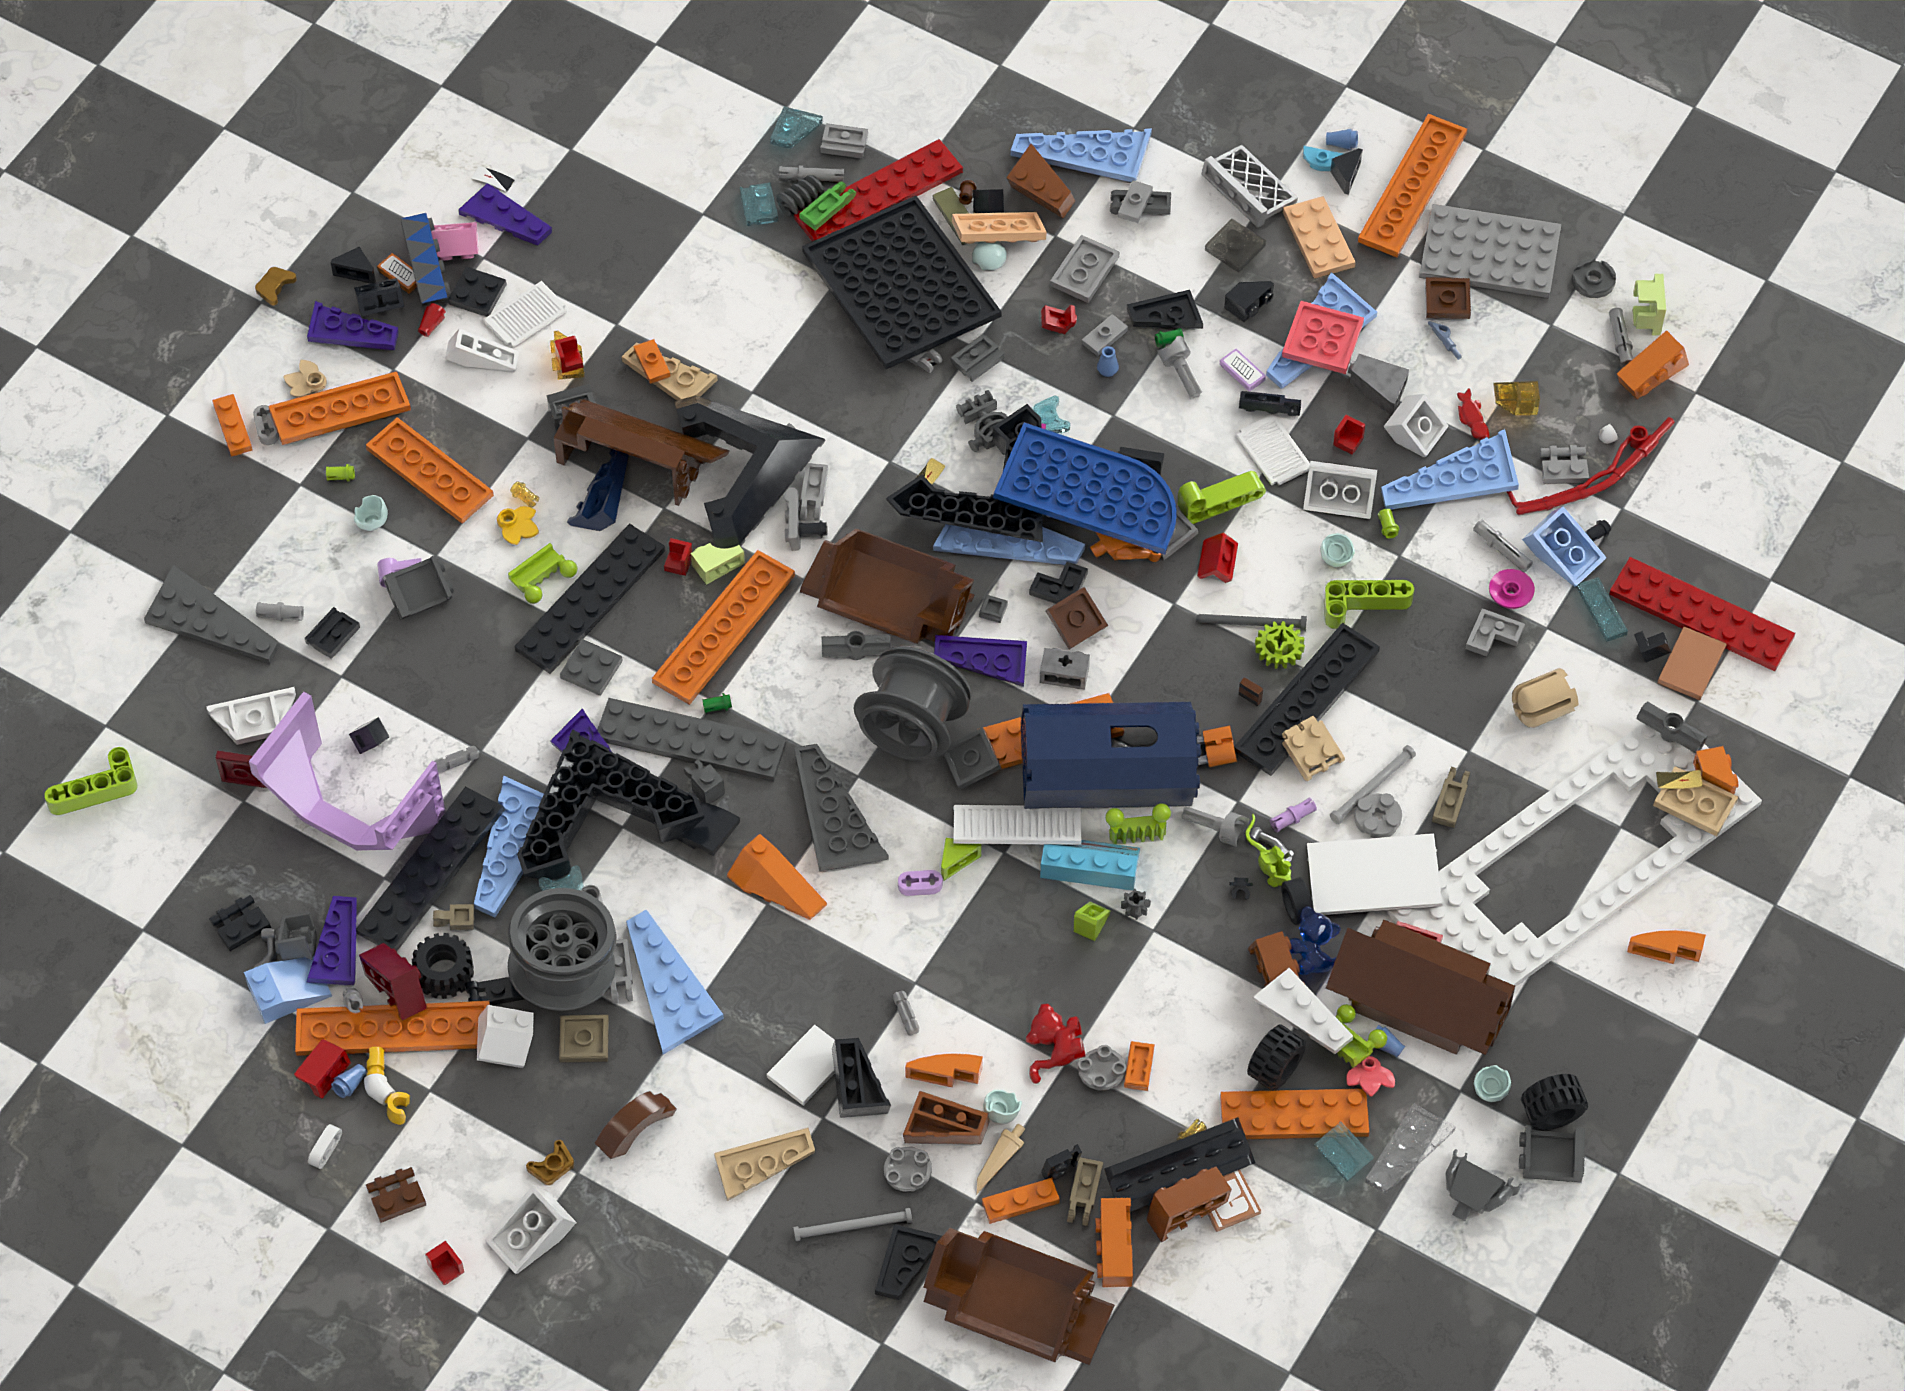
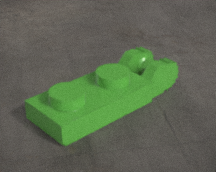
M841 181L833 188H829L799 214L800 219L816 231L842 209L845 204L850 203L854 199L856 191L849 189L842 196H839L846 188V184Z

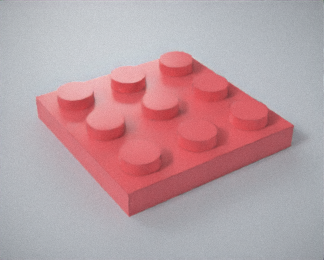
M1300 301L1282 351V357L1346 374L1364 324V317Z

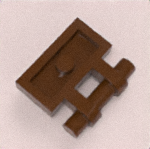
M412 1167L402 1170V1168L395 1170V1173L384 1178L381 1176L374 1178V1182L366 1184L369 1194L377 1190L380 1194L371 1198L380 1223L426 1206V1201L418 1181L410 1184L407 1183L406 1179L415 1176ZM399 1182V1188L387 1192L385 1187Z

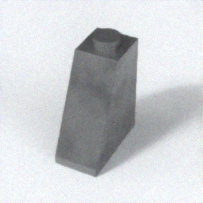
M1358 354L1356 361H1351L1348 373L1351 374L1350 383L1388 415L1392 416L1408 382L1409 369Z

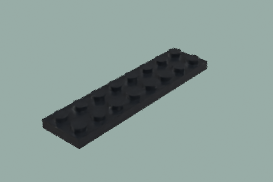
M629 523L514 646L515 651L551 674L580 643L581 639L587 636L665 552V546Z
M1342 623L1234 746L1235 753L1272 776L1289 756L1282 744L1285 741L1282 733L1295 725L1298 726V724L1311 716H1314L1319 721L1377 655L1380 646Z
M465 786L358 925L356 933L376 945L385 943L391 949L394 948L398 951L505 811L503 806Z

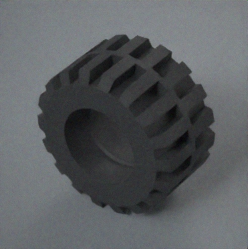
M436 933L433 938L429 936L424 938V943L419 942L417 945L418 950L414 949L412 966L415 965L421 974L419 982L423 993L426 995L431 993L433 998H437L439 995L442 999H447V995H451L453 998L457 996L458 991L464 992L466 983L470 982L474 976L472 955L469 946H466V942L463 939L459 941V937L456 935L450 937L449 933H444L443 936H439V933ZM441 960H450L455 963L447 971L438 972L431 969L433 964Z
M1282 1024L1277 1025L1258 1044L1249 1061L1247 1074L1271 1091L1278 1089L1290 1078L1299 1065L1305 1052L1306 1041Z
M1558 1074L1539 1080L1527 1088L1521 1097L1531 1126L1539 1130H1551L1568 1125L1582 1116L1588 1109V1102L1578 1077L1573 1074Z

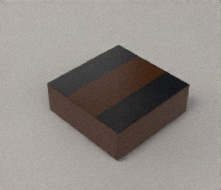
M1243 678L1239 684L1238 695L1258 706L1262 701L1263 688L1249 679Z

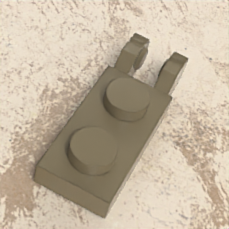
M1451 766L1448 777L1444 781L1432 822L1455 828L1467 791L1470 772L1465 770L1461 779L1462 782H1455L1453 779L1457 771L1455 767Z
M1080 1157L1069 1200L1070 1209L1067 1222L1073 1223L1076 1216V1206L1085 1208L1082 1216V1225L1088 1226L1091 1209H1094L1103 1162Z

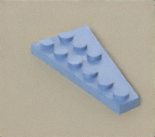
M1152 128L1144 129L1143 132H1133L1132 129H1127L1124 132L1118 133L1102 130L1078 131L1076 134L1065 135V132H1057V135H1044L1043 133L1016 134L1011 148V156L1021 158L1029 145L1032 144L1050 165L1132 182L1137 180L1151 137Z
M1332 272L1328 276L1325 285L1319 290L1315 300L1311 302V304L1364 317L1362 328L1377 317V311ZM1283 349L1277 354L1267 369L1266 374L1281 389L1313 366L1283 358Z
M1505 429L1490 439L1480 440V443L1475 446L1465 447L1436 461V464L1428 468L1425 466L1418 469L1417 473L1409 477L1404 476L1382 486L1381 493L1385 509L1392 510L1518 490L1519 483Z
M945 524L933 545V551L1065 565L1066 562L1077 564L1085 550V544L1042 527V543Z
M503 776L502 789L498 798V804L502 805L505 811L491 828L481 879H479L474 901L475 909L494 918L523 875L517 854L525 842L527 831L532 820L536 817L539 810L538 806L544 795L506 776Z
M647 910L627 920L628 932L641 973L662 1054H665L724 1019L723 1013Z

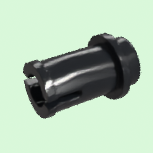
M820 520L817 523H800V537L820 536V538H823V536H827V522Z
M1598 520L1596 525L1586 530L1585 533L1594 542L1602 536H1608L1611 526L1606 520Z

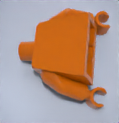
M1098 532L1096 533L1100 541L1090 546L1096 558L1108 551L1114 560L1148 558L1152 562H1157L1162 555L1161 553L1156 554L1155 551Z

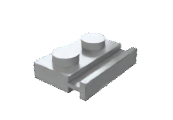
M826 123L820 147L821 153L863 159L868 129Z

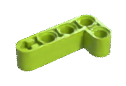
M1248 471L1201 490L1196 482H1187L1178 491L1177 504L1182 514L1192 524L1255 501L1266 493V489L1255 471Z
M1407 580L1330 581L1325 587L1324 595L1325 623L1328 627L1337 629L1342 623L1345 624L1347 610L1407 609L1412 605L1414 586Z
M115 747L109 751L108 761L110 770L49 787L45 792V800L49 811L53 815H63L133 794L137 790L138 785L128 751L123 747Z

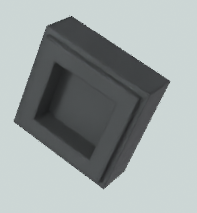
M986 594L979 611V617L1001 623L1008 606V601Z

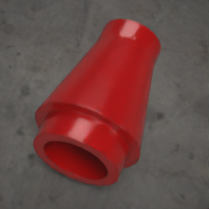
M435 303L426 306L417 331L421 335L429 337L432 331L445 319L446 311Z

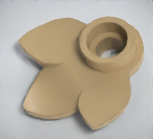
M300 360V372L283 376L286 384L292 388L290 395L295 397H303L311 392H319L327 384L326 377L319 372L318 366L308 360Z

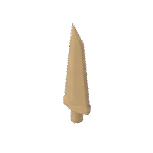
M1017 1124L1012 1132L1004 1129L1001 1133L1000 1138L977 1177V1194L1023 1146L1024 1142L1019 1138L1025 1130L1022 1125Z

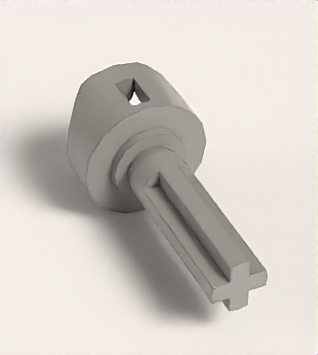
M1177 336L1171 345L1163 350H1157V353L1164 366L1175 367L1190 398L1193 399L1199 397L1202 391L1185 360L1191 352L1184 338Z
M1186 806L1181 816L1182 819L1220 832V841L1237 847V840L1245 833L1250 824L1249 818L1233 812L1228 813L1223 819Z

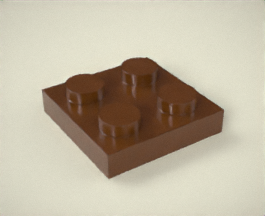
M1426 277V318L1470 319V278Z
M1085 587L1045 610L1069 650L1108 626Z

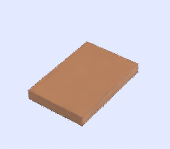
M1683 627L1657 683L1701 700L1726 648V643Z

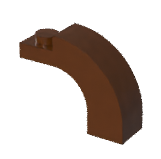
M651 1091L645 1092L626 1104L607 1123L595 1144L610 1159L625 1155L633 1141L646 1127L656 1121L673 1116L677 1108L662 1093L654 1095Z

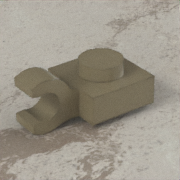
M474 904L450 905V911L434 910L433 926L443 927L450 924V930H474Z

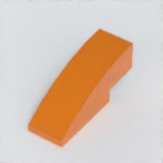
M1677 930L1643 933L1630 938L1627 952L1674 964L1676 956L1699 962L1706 935Z
M951 1053L922 1057L906 1062L905 1077L952 1088L955 1079L978 1084L983 1068V1056Z

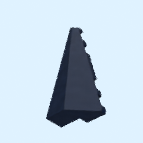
M611 449L609 452L611 459L606 464L601 465L587 488L588 493L584 502L580 501L576 507L579 511L575 516L569 517L567 523L570 526L602 531L616 522L629 454Z

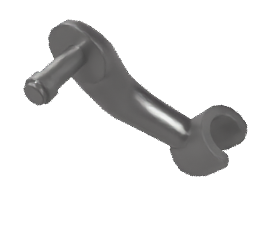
M1254 827L1250 830L1249 835L1255 842L1261 840L1272 847L1277 846L1284 853V860L1289 862L1292 860L1294 852L1288 851L1279 839L1263 833L1259 827Z
M265 928L261 931L262 941H267V953L254 968L265 963L274 962L277 957L275 949L276 932L272 928Z

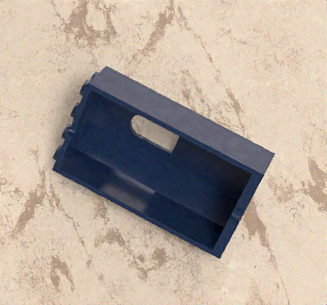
M1191 702L1023 704L1020 730L1024 809L1155 807L1160 803L1166 804L1168 807L1192 806L1193 799L1197 798L1198 789L1200 788V776L1196 774L1201 748L1200 744H1197L1199 722H1196V712L1193 710ZM1148 727L1156 732L1158 739L1150 747H1111L1110 728Z

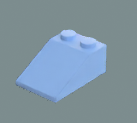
M1564 506L1552 511L1522 539L1536 557L1574 587L1606 559V556Z
M314 956L312 960L304 957L265 963L244 972L248 988L265 1024L297 1011V1008H305L332 997L327 984L306 983Z

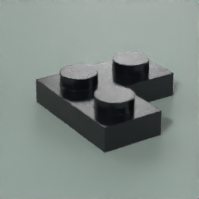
M1066 562L1059 579L1037 572L1029 589V595L1057 604L1081 589L1088 574V568Z

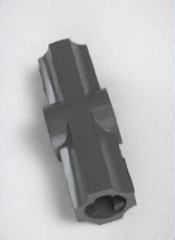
M852 631L846 636H821L822 657L848 656L852 660H861L867 655H881L882 652L891 648L890 634L864 635L860 631Z
M1648 701L1641 707L1636 718L1658 731L1663 740L1677 742L1694 753L1703 748L1708 737L1684 723L1682 716L1679 714L1667 713Z

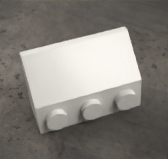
M1310 461L1303 510L1370 519L1377 470Z

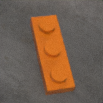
M234 394L212 400L231 457L253 451Z
M1052 1178L982 1198V1204L989 1224L1060 1202Z

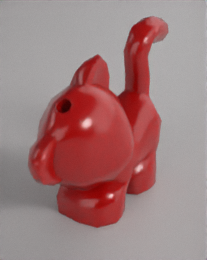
M1047 1003L1040 1005L1038 1014L1032 1021L1031 1031L1026 1036V1042L1036 1045L1041 1043L1050 1045L1055 1043L1051 1059L1036 1060L1029 1068L1030 1079L1035 1084L1041 1081L1038 1073L1040 1068L1050 1069L1056 1066H1065L1076 1059L1086 1057L1081 1037L1075 1038L1082 1035L1078 1017H1070L1067 1020V1026H1064L1062 1016L1056 1013L1053 1007Z

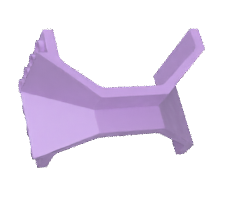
M305 692L300 695L249 761L252 774L298 818L356 851L393 850L400 839L429 834L445 814L437 764L434 761L425 769L394 812L371 826L323 801L311 765V758L321 746L322 741L312 697Z

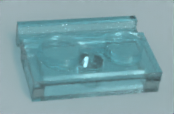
M771 182L750 185L749 188L744 189L740 187L747 226H751L750 224L753 223L760 225L778 222Z
M1341 1121L1314 1145L1346 1182L1374 1158Z

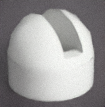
M1610 424L1603 427L1599 432V439L1603 443L1610 444L1618 440V436Z

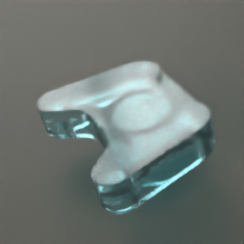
M1054 395L1034 405L1033 410L1041 417L1042 424H1046V430L1055 433L1070 431V422L1060 419L1056 412V408L1059 405L1058 396Z
M575 865L571 868L568 876L555 881L541 877L539 879V887L542 891L553 888L581 890L584 887L581 869Z

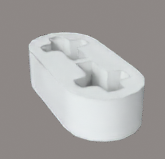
M331 1124L325 1128L309 1155L308 1163L319 1169L324 1167L340 1141L342 1129Z

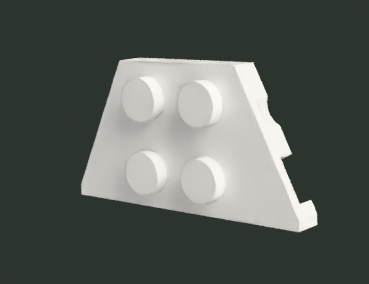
M291 687L206 707L212 719L238 745L268 738L292 707L296 693L295 688Z

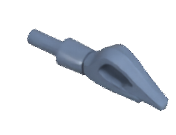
M1428 321V325L1432 327V330L1443 342L1446 349L1451 351L1458 360L1461 359V354L1455 348L1456 344L1449 338L1451 334L1449 327Z

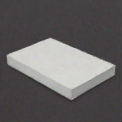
M814 1025L767 1073V1078L804 1106L835 1074L832 1056L834 1039Z

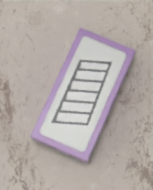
M1234 349L1220 360L1219 365L1249 392L1266 380V375L1237 349Z

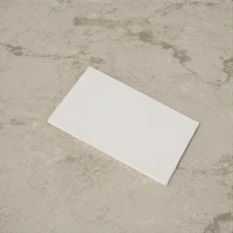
M1434 834L1307 843V861L1309 862L1314 916L1442 906V889L1440 887Z

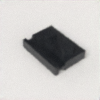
M333 607L305 637V642L332 659L358 631L360 624L355 619L343 612L337 611Z
M1078 1144L1074 1145L1073 1150L1070 1152L1066 1149L1046 1159L1041 1171L1045 1180L1049 1178L1057 1180L1066 1174L1065 1171L1069 1168L1070 1164L1073 1167L1077 1165L1082 1154Z

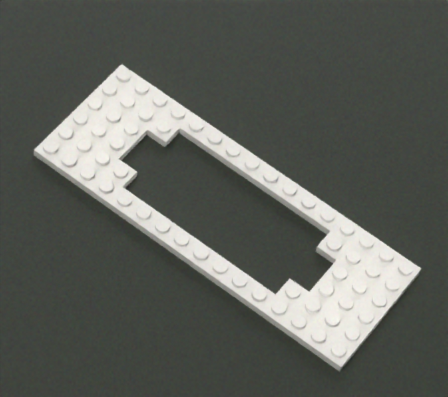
M1667 707L1662 709L1667 713H1672ZM1642 723L1439 871V880L1442 889V906L1387 910V914L1396 923L1400 921L1443 935L1441 943L1491 963L1489 975L1513 984L1516 987L1759 807L1762 800L1737 776L1739 786L1736 788L1734 795L1738 796V801L1718 836H1714L1668 814L1661 819L1660 824L1674 837L1542 936L1537 938L1522 922L1503 935L1475 906L1490 891L1476 875L1612 776L1628 792L1646 780L1659 793L1662 788H1658L1656 772H1672L1675 766L1686 772L1696 771L1693 764L1696 753L1677 742L1663 740L1658 731ZM1704 744V746H1703V748H1702L1701 750L1709 749V748Z

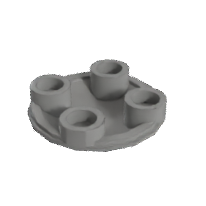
M1101 1045L1087 1052L1086 1057H1082L1079 1060V1076L1082 1082L1090 1088L1109 1090L1116 1087L1124 1079L1126 1063L1122 1056L1115 1050H1112L1110 1046Z
M915 1147L893 1148L884 1164V1176L888 1184L894 1189L903 1192L922 1188L929 1181L932 1173V1163L928 1153Z

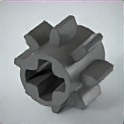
M1134 889L1129 894L1124 893L1121 909H1126V917L1131 916L1138 920V917L1142 915L1147 916V908L1150 907L1151 900L1145 899V891L1140 892Z

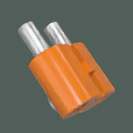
M1230 726L1203 731V736L1197 737V744H1205L1206 755L1198 758V765L1208 763L1209 767L1237 762Z

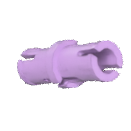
M1309 797L1294 807H1287L1285 812L1271 818L1269 821L1274 831L1279 832L1292 823H1299L1301 818L1317 811V807Z

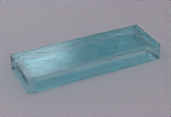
M1599 577L1579 583L1577 589L1605 641L1608 642L1626 636L1628 630Z

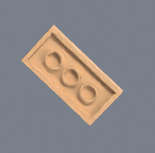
M1324 196L1283 207L1285 219L1314 279L1329 275L1331 272L1336 273L1355 267V260Z
M1037 212L952 214V223L961 242L972 244L982 241L987 243H995L996 241L1014 243L1024 240L1030 242L1046 240L1047 232Z

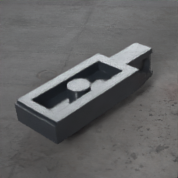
M1242 391L1240 393L1239 409L1249 412L1259 410L1270 414L1287 413L1288 416H1300L1301 400L1285 398V395Z

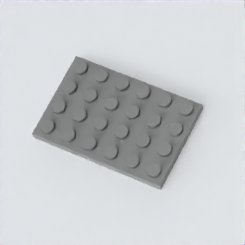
M1432 204L1419 278H1470V286L1549 298L1561 224Z

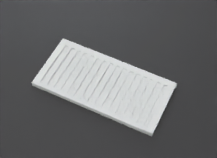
M954 805L953 807L954 843L1081 845L1082 808L1024 809V806Z

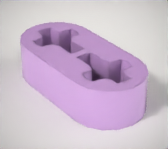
M935 870L908 871L902 873L898 878V889L907 896L936 894L941 891L943 886L942 875ZM929 879H934L935 885H930ZM907 880L911 881V887H906Z

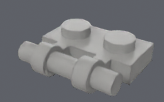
M1569 445L1566 448H1557V446L1540 448V457H1549V461H1542L1541 464L1543 484L1585 483L1589 479L1587 459L1578 460L1577 456H1586V447ZM1569 456V460H1558L1557 457Z

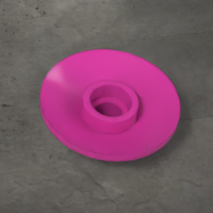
M1516 569L1499 571L1492 577L1489 584V593L1492 599L1498 605L1509 609L1526 606L1532 600L1535 592L1532 579L1526 573Z

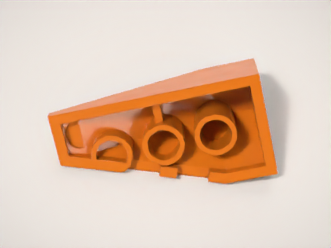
M761 834L756 836L742 849L727 874V877L744 892L759 895L765 901L770 903L772 901L782 905L786 910L809 920L827 906V902L781 852Z

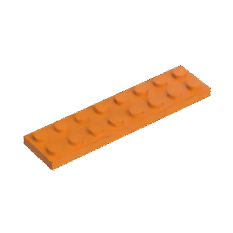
M1431 114L1426 116L1358 237L1359 243L1398 258L1467 134V128Z
M757 550L652 677V683L690 705L795 577V571Z
M489 1001L426 1003L427 1009L403 1021L398 1016L399 1012L396 1005L392 1007L390 1005L363 1006V1009L359 1008L360 1012L358 1013L350 1012L347 1007L297 1008L296 1056L310 1055L322 1039L343 1048L347 1054L369 1053V1048L381 1047L384 1049V1052L477 1049L478 1017L490 1003Z

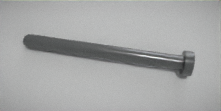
M1198 614L1196 621L1198 623L1264 626L1267 624L1270 627L1273 626L1274 621L1278 626H1281L1282 621H1284L1286 627L1293 624L1294 628H1300L1301 632H1306L1307 616H1301V619Z

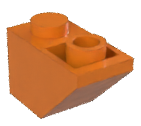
M1724 747L1696 751L1693 764L1695 770L1701 771L1702 779L1735 794L1736 788L1739 786L1736 774L1732 773L1731 758L1729 754L1725 753Z

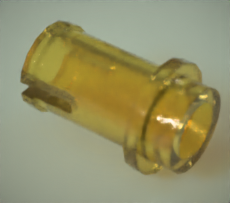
M517 481L510 489L514 498L518 497L530 508L536 505L534 500L538 502L540 499L539 496L526 488L524 482L520 483Z
M1195 1119L1185 1131L1178 1133L1177 1140L1206 1130L1207 1127L1202 1121L1200 1122L1199 1119Z

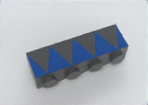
M427 213L401 218V225L421 305L426 306L431 303L448 301L447 295L451 294L448 281H443L442 273H445L443 260L438 261L436 252H440L438 240L432 237L431 231L435 230L432 217L428 218Z

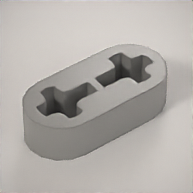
M260 405L253 412L259 440L264 445L275 444L279 436L271 418L269 406ZM262 414H266L267 421L262 420ZM265 429L270 430V436H266Z

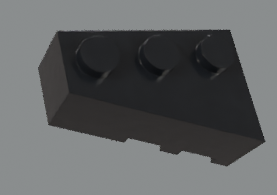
M835 1039L832 1046V1056L840 1118L888 1114L891 1104L881 1088V1083L871 1067L872 1064L860 1039Z

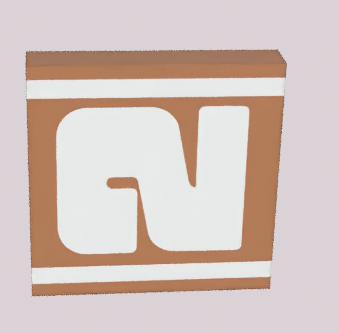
M1241 1170L1223 1176L1232 1189L1228 1202L1207 1214L1216 1232L1261 1214V1209Z

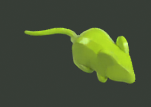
M1252 814V821L1245 831L1246 839L1260 851L1258 864L1260 869L1269 876L1267 879L1268 884L1272 887L1281 886L1282 882L1291 880V863L1283 859L1284 853L1277 846L1267 850L1250 838L1249 832L1255 822V815Z

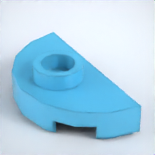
M1308 146L1303 147V158L1306 159L1311 168L1318 171H1331L1332 158L1343 155V153Z

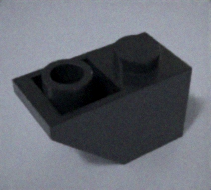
M1271 281L1239 282L1225 295L1224 308L1245 322L1249 317H1254L1258 313L1259 308L1264 304H1268L1273 299L1274 283Z

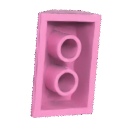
M477 222L434 225L435 230L431 231L433 239L438 240L440 252L436 253L439 260H451L452 256L460 255L462 259L474 258V254H478Z

